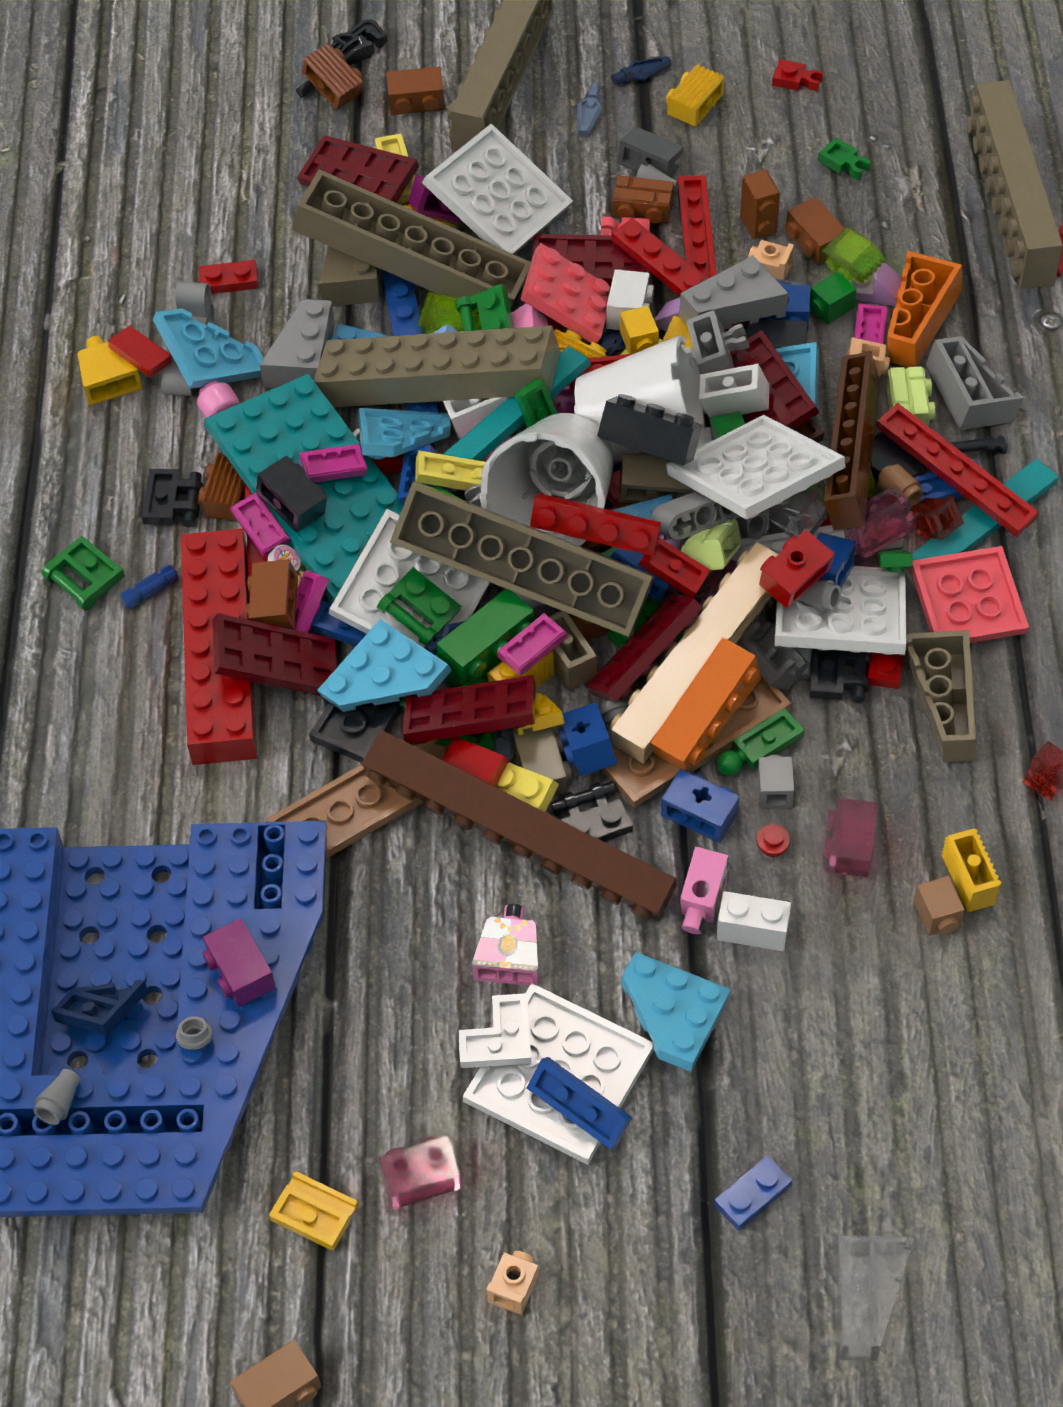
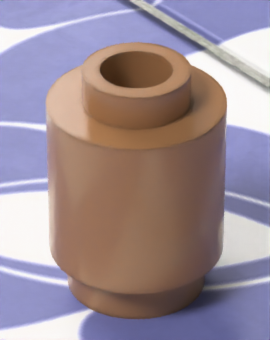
M899 464L886 466L878 475V488L899 507L903 506L905 509H910L923 496L920 483Z

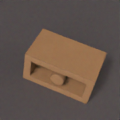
M295 1339L230 1381L232 1389L243 1407H293L296 1404L301 1406L311 1401L317 1395V1390L322 1388L317 1373Z

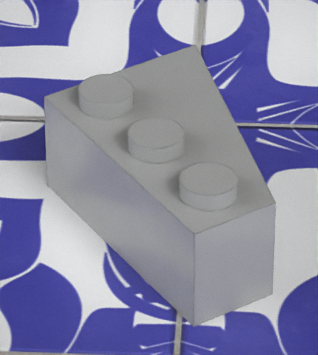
M753 255L682 292L680 296L679 317L687 325L686 320L715 310L724 329L732 328V324L749 321V324L758 323L759 318L773 315L776 318H781L786 315L788 292Z
M302 299L260 363L264 388H276L306 374H309L314 380L326 341L331 340L335 323L332 301Z
M962 336L934 340L926 362V366L959 430L1014 422L1024 397L1019 392L1013 393L1004 384L1005 378L1000 373L994 374L985 365L986 359Z

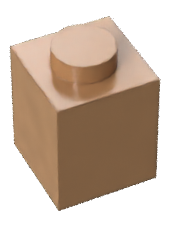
M949 876L917 885L914 903L929 935L939 932L941 934H948L961 926L965 909Z

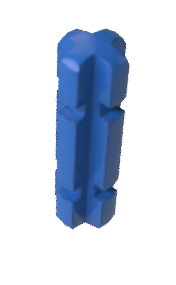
M168 564L159 569V574L154 572L136 583L134 589L130 587L121 592L120 597L125 606L132 608L140 603V599L144 601L164 589V584L169 586L177 581L178 575L173 566Z

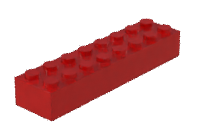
M243 528L181 534L187 746L192 764L201 765L258 759L254 682L223 676L214 672L212 620L217 613L247 619L245 608L246 604L249 603L247 585L248 563Z

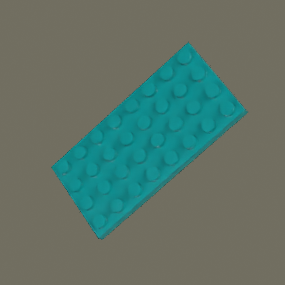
M309 374L204 419V427L252 494L256 492L258 473L286 455L294 463L301 466L299 461L300 452L360 444ZM363 455L367 466L366 475L314 483L320 485L326 493L325 514L297 533L263 500L290 539L288 544L296 551L306 569L329 579L324 594L331 604H333L386 509L400 515L403 505L398 500V493L374 461L367 455Z

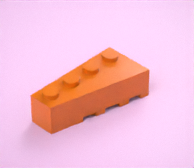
M907 251L906 264L901 276L902 281L900 289H898L897 302L893 310L887 335V348L891 363L905 367H917L962 291V265Z
M722 637L650 742L654 754L686 772L692 766H697L702 760L707 747L719 735L726 723L761 681L756 655Z

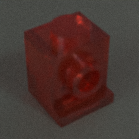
M948 496L946 499L925 497L908 510L919 537L943 540L964 524L953 496Z
M1047 741L1032 757L1028 775L1024 778L1023 783L1049 801L1063 787V750Z

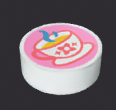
M278 545L268 555V561L289 559L295 571L300 567L299 556L288 545Z

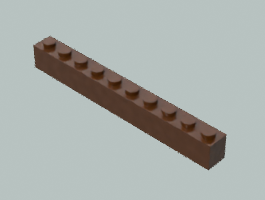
M380 730L362 762V766L368 773L366 777L376 784L384 786L387 782L395 786V792L411 801L416 797L426 802L424 807L433 813L442 815L443 812L454 816L453 821L467 830H471L473 826L483 831L482 836L494 844L500 845L503 841L513 847L511 851L526 860H529L532 856L542 861L541 866L553 874L559 875L562 871L572 877L571 882L585 890H589L591 886L601 891L600 896L612 904L619 905L620 901L632 907L631 912L644 920L648 921L652 917L659 921L677 887L675 877L383 730Z

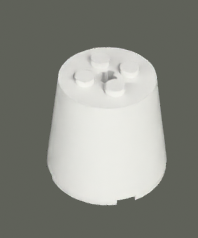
M684 336L671 338L581 375L576 379L574 413L591 420L598 427L600 426L606 400L618 397V394H625L636 398V403L644 406L656 404L664 407L665 413L675 416L676 413H683L694 417V422L703 425L697 448L713 441L711 427H706L704 415L706 411L699 401L701 371L691 346L684 347L686 344ZM609 441L613 450L614 465L621 464L623 454L654 456Z
M559 413L542 419L501 444L491 454L481 473V493L479 496L482 508L528 526L531 523L534 497L537 493L604 509L614 466L613 450L609 440L598 437L599 427L591 420L580 415ZM538 529L543 532L554 535L556 537H559L561 539H564L566 541L577 544L579 546L582 545L585 541H587L584 539H579L555 532Z

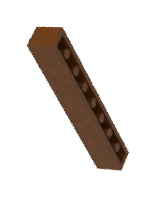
M872 351L842 357L831 450L845 457V468L827 478L824 497L833 531L865 526L880 378Z

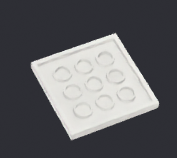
M492 124L426 175L422 181L439 200L484 242L511 254H516L536 234H539L569 208L573 202L568 195Z
M762 415L697 448L694 460L690 463L681 465L670 462L666 465L669 476L747 520L844 469L845 457Z
M386 509L331 605L328 614L366 634L381 619L424 648L418 642L419 638L389 613H382L376 608L380 600L394 588L407 572L414 567L462 606L460 612L449 624L466 621L473 615L490 582L390 543L400 515ZM399 599L396 601L400 607L426 628L431 627L428 622Z
M854 566L841 588L840 602L835 610L823 612L800 600H797L787 609L777 601L774 646L843 650L854 653L873 652L886 655H905V569L904 572H885V568Z
M531 983L526 993L532 1064L480 1067L463 1095V1102L588 1165L601 1142L527 1089L541 1059L548 1056L621 1108L653 1053L654 1043Z

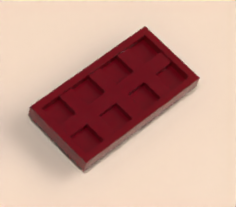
M324 135L298 174L297 179L301 185L309 187L320 169L397 203L418 170L419 164L416 159Z
M536 234L533 239L532 258L535 249L542 243L548 248L555 249L561 256L572 263L579 264L585 271L596 278L603 279L609 286L612 284L615 269L647 273L645 267L612 241V235Z
M762 330L747 339L749 348L730 351L734 368L759 364L769 383V410L747 413L746 415L750 421L765 415L794 430L819 414L816 405Z
M670 594L585 687L594 696L613 702L625 698L632 690L631 685L639 676L646 675L653 668V661L660 653L667 652L675 644V637L682 630L688 629L695 623L698 618L697 613L703 607L694 598Z
M217 613L212 620L215 674L321 696L317 690L337 668L335 639L220 613Z
M534 675L436 690L431 695L418 697L417 694L408 695L405 701L403 739L409 744L426 743L431 740L458 738L463 735L490 733L495 730L522 728L527 725L535 724L536 704Z

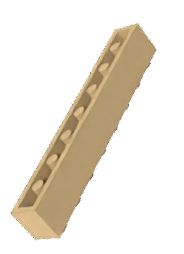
M758 542L755 543L750 551L745 550L741 554L737 562V568L732 574L728 572L723 577L719 585L720 590L714 597L710 595L706 599L701 609L702 613L695 623L688 629H685L682 639L678 643L675 642L666 652L665 660L661 666L656 665L653 667L647 677V684L642 690L637 689L632 694L626 711L623 714L618 713L614 717L609 727L611 730V744L642 764L646 762L653 753L650 742L721 638L724 637L736 644L772 596L759 585L762 573L760 568L770 556L776 557L779 554Z

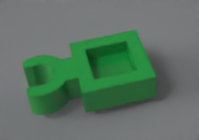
M838 138L833 139L819 152L818 156L819 162L840 174L846 169L849 171V175L856 180L861 179V169L867 172L870 171V160L865 157H858L857 149Z
M880 549L877 551V564L880 567H885V572H904V567L912 566V553L910 551H903V549Z

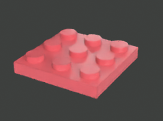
M540 243L534 251L520 299L587 341L597 343L602 336L606 320L607 302L611 286L603 279L596 278L585 271L579 264L567 260L555 249L548 248Z
M1002 546L912 561L910 571L930 632L969 630L970 643L1027 634L1029 625Z

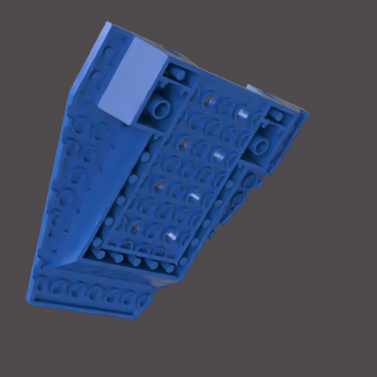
M326 821L191 824L190 844L64 847L57 827L0 829V1217L204 1212L219 1175V1167L226 1150H229L237 1123L242 1119L260 1075V1067L266 1052L270 1050L277 1025L282 1021L300 977V969L306 954L309 955L317 928H320L324 918ZM160 872L171 874V877L166 882L158 883L154 881V877ZM100 873L104 875V879L98 884H89L87 882L88 878L93 874ZM239 918L242 919L272 971L276 986L272 991L240 1007L236 1005L232 996L227 999L225 998L217 982V979L221 978L217 969L210 971L202 956V952L206 950L203 936ZM156 931L167 933L166 938L161 942L154 943L149 941L150 936ZM88 933L99 934L97 941L92 944L81 942L82 938ZM135 980H143L148 989L146 995L109 1035L56 1022L51 1012L72 988L97 987L114 983L118 990L132 988ZM149 993H161L162 998L156 1004L151 1005L144 1002L145 997ZM188 1017H201L212 1029L211 1041L206 1046L196 1050L182 1048L176 1039L179 1024ZM146 1055L158 1057L155 1065L149 1068H143L139 1063ZM79 1056L88 1058V1062L83 1068L77 1070L70 1068V1063L74 1058ZM63 1069H69L78 1074L81 1081L77 1086L67 1118L61 1120L57 1125L48 1124L35 1115L33 1111L36 1105L35 1099L59 1076Z

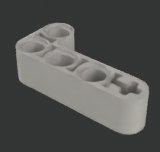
M179 281L175 295L177 309L182 308L192 313L191 318L205 325L208 322L213 324L214 304L210 285L208 283ZM171 355L172 362L164 367L162 373L161 387L163 394L194 396L196 388L189 389Z
M697 491L657 506L650 517V520L662 522L660 533L674 540L685 539L732 519L738 521L740 533L752 539H760L769 528L768 509L746 520Z

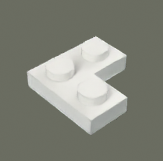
M527 993L492 996L494 1028L459 1030L461 1068L532 1064Z

